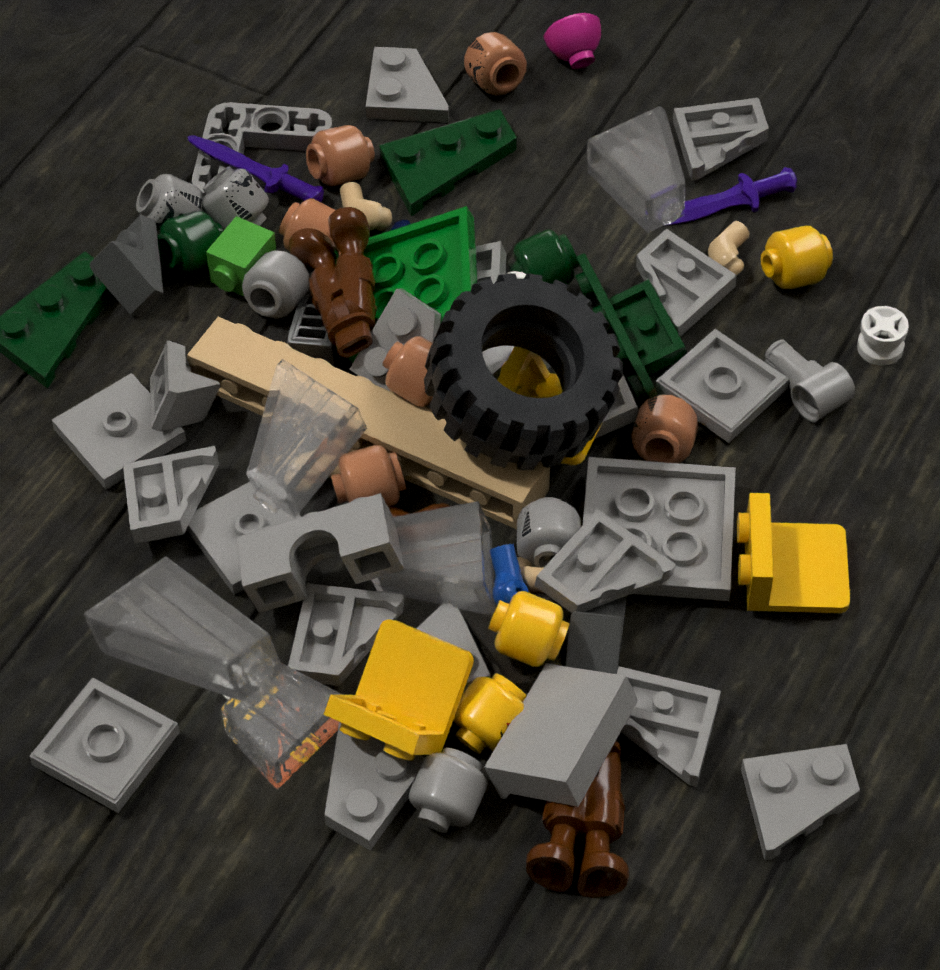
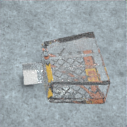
M277 660L268 661L252 677L237 666H230L220 675L216 682V691L228 699L221 709L228 736L277 790L338 731L339 721L323 714L330 694H341Z

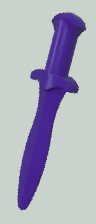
M188 136V141L204 153L230 166L246 169L250 174L266 183L264 190L266 193H274L279 189L302 201L309 198L319 202L323 200L324 190L322 186H312L289 175V167L286 164L279 168L267 167L222 144L197 136Z
M784 167L779 174L753 182L749 176L740 173L738 175L739 183L734 187L721 193L695 198L673 206L656 216L654 223L663 226L691 222L723 209L739 205H750L752 212H757L759 198L781 191L794 193L797 188V175L791 168Z

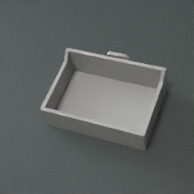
M545 664L523 701L524 709L511 721L484 766L500 798L505 799L509 794L579 807L638 702L626 675Z

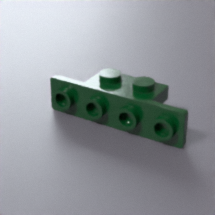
M585 253L576 256L582 273L576 275L575 278L587 299L590 300L595 297L599 306L593 308L592 311L595 314L600 311L609 322L610 326L606 332L612 330L617 337L621 350L616 358L621 359L623 367L630 365L634 374L628 376L627 379L638 402L640 403L657 396L658 394L649 375L678 362L687 354V350L650 280L648 279L608 299Z

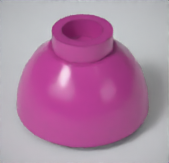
M578 13L564 17L547 29L543 39L549 50L559 59L569 62L572 69L587 67L595 61L593 53L601 39L600 19L590 13Z

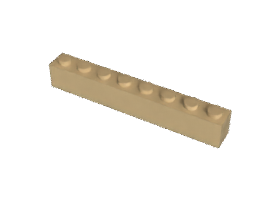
M217 317L187 354L191 373L216 380L220 383L217 396L344 453L373 445H381L387 450L388 454L396 452L405 480L514 529H517V517L521 510L531 502L544 498L549 491L550 467H543L541 461L538 462L534 470H518L517 463L508 462L506 467L503 468L490 464L492 458L480 453L476 458L465 451L467 446L465 442L460 438L453 441L443 429L447 422L445 419L438 421L430 408L415 406L395 393L373 384L363 376H354L335 368L324 359L312 358L294 350L285 342L273 341L257 334L243 324H234Z

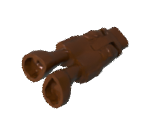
M344 207L335 210L328 218V227L332 240L319 230L312 228L301 229L295 232L289 239V251L307 269L313 270L309 279L313 305L320 313L329 341L337 347L339 356L350 357L372 345L371 331L376 325L375 315L377 306L373 296V291H375L373 265L370 258L363 255L370 236L368 220L361 210L353 207Z
M617 741L613 744L579 807L546 801L543 825L551 834L550 842L534 846L528 852L526 859V872L535 883L556 892H565L570 888L575 863L573 854L575 837L582 835L586 839L577 884L580 895L591 898L611 896L619 893L627 886L630 873L628 865L622 857L610 853L609 844L621 837L624 828L625 804L621 793V747Z

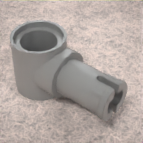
M784 339L774 342L767 349L765 363L789 378L791 398L794 406L808 421L816 422L854 398L855 386L849 373L838 363L830 362L822 367L814 360L807 361Z

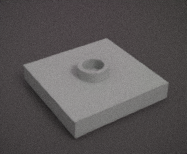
M714 329L656 380L655 389L659 395H673L685 400L694 409L699 423L730 443L787 390L789 378Z
M132 373L52 419L53 427L57 434L106 490L124 479L123 464L161 457L186 442L185 431L181 427L161 432L151 429L150 393Z
M267 472L197 509L186 530L235 595L244 590L241 581L236 537L254 532L261 527L274 526L300 518L301 515Z
M92 678L29 757L32 765L119 813L178 736L180 730L177 722Z

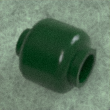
M193 211L168 219L162 224L157 236L161 263L178 275H190L208 269L206 251L224 231L222 226L203 211Z
M550 229L518 242L513 249L515 262L508 264L510 272L516 271L525 274L541 275L544 282L553 284L554 280H558L567 285L574 279V269L579 267L575 251L565 234L558 236L556 232Z

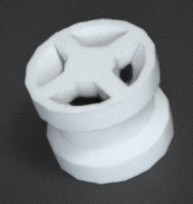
M877 306L869 309L863 315L861 321V332L857 342L858 353L871 364L879 366L893 364L902 357L905 346L904 340L909 328L908 319L902 312L889 306Z

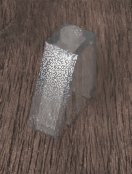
M661 106L587 140L588 173L647 233L664 225L671 224L684 216L686 183L667 114Z
M284 359L275 368L246 475L256 490L253 497L263 507L275 514L279 509H282L293 518H296L337 467L339 458L349 452L367 427L358 407Z
M479 501L393 517L396 522L404 570L371 579L378 592L403 594L406 598L439 605L444 604L481 614L494 613L496 609L492 597L494 570L489 552L492 549L491 527Z

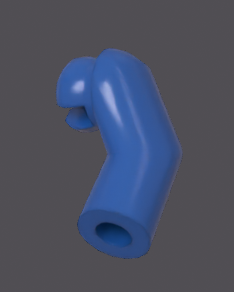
M506 544L489 550L495 572L492 597L496 605L499 600L509 603L513 595L519 591L529 592L522 578L514 544Z

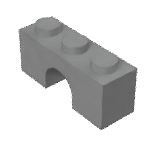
M381 493L369 497H360L350 503L320 512H311L303 517L274 526L261 527L254 532L236 537L242 587L259 613L307 599L306 577L315 564L327 558H341L355 584L404 570L396 522Z

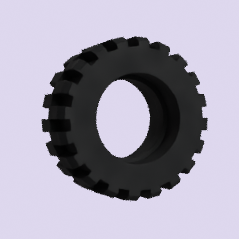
M516 273L498 275L494 284L491 279H484L473 284L471 291L462 292L453 301L450 310L446 311L427 355L425 363L427 373L424 378L425 393L429 397H433L429 406L434 417L438 421L445 419L447 422L443 429L453 441L460 438L467 444L465 451L476 458L480 453L492 458L490 464L503 468L506 467L508 462L517 463L518 470H534L540 461L543 467L546 468L561 464L564 457L573 458L583 450L588 441L592 440L614 404L620 390L618 383L623 376V363L620 358H616L621 350L617 337L614 333L607 334L606 331L610 324L600 311L595 314L589 308L592 302L581 293L575 296L567 291V284L558 280H554L553 284L544 282L541 275L526 273L524 279H517ZM498 346H515L539 355L557 374L562 387V393L548 398H532L507 389L491 374L484 361L482 352Z

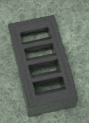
M309 289L297 305L286 344L312 358L324 359L335 367L338 353L337 347L329 341L326 329L324 327L307 326H324L321 316L309 315V313L320 314L315 306L312 305V295ZM304 336L325 337V338H324V339H320V338H308V337H304Z

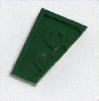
M498 109L379 145L380 159L408 212L413 216L423 209V203L436 194H439L441 197L454 190V183L468 174L478 175L516 151L517 137L502 111Z
M83 252L0 316V353L47 389L56 378L55 370L64 357L69 359L77 347L75 341L86 325H90L95 321L112 296V293L91 270L90 262L94 257L87 252Z

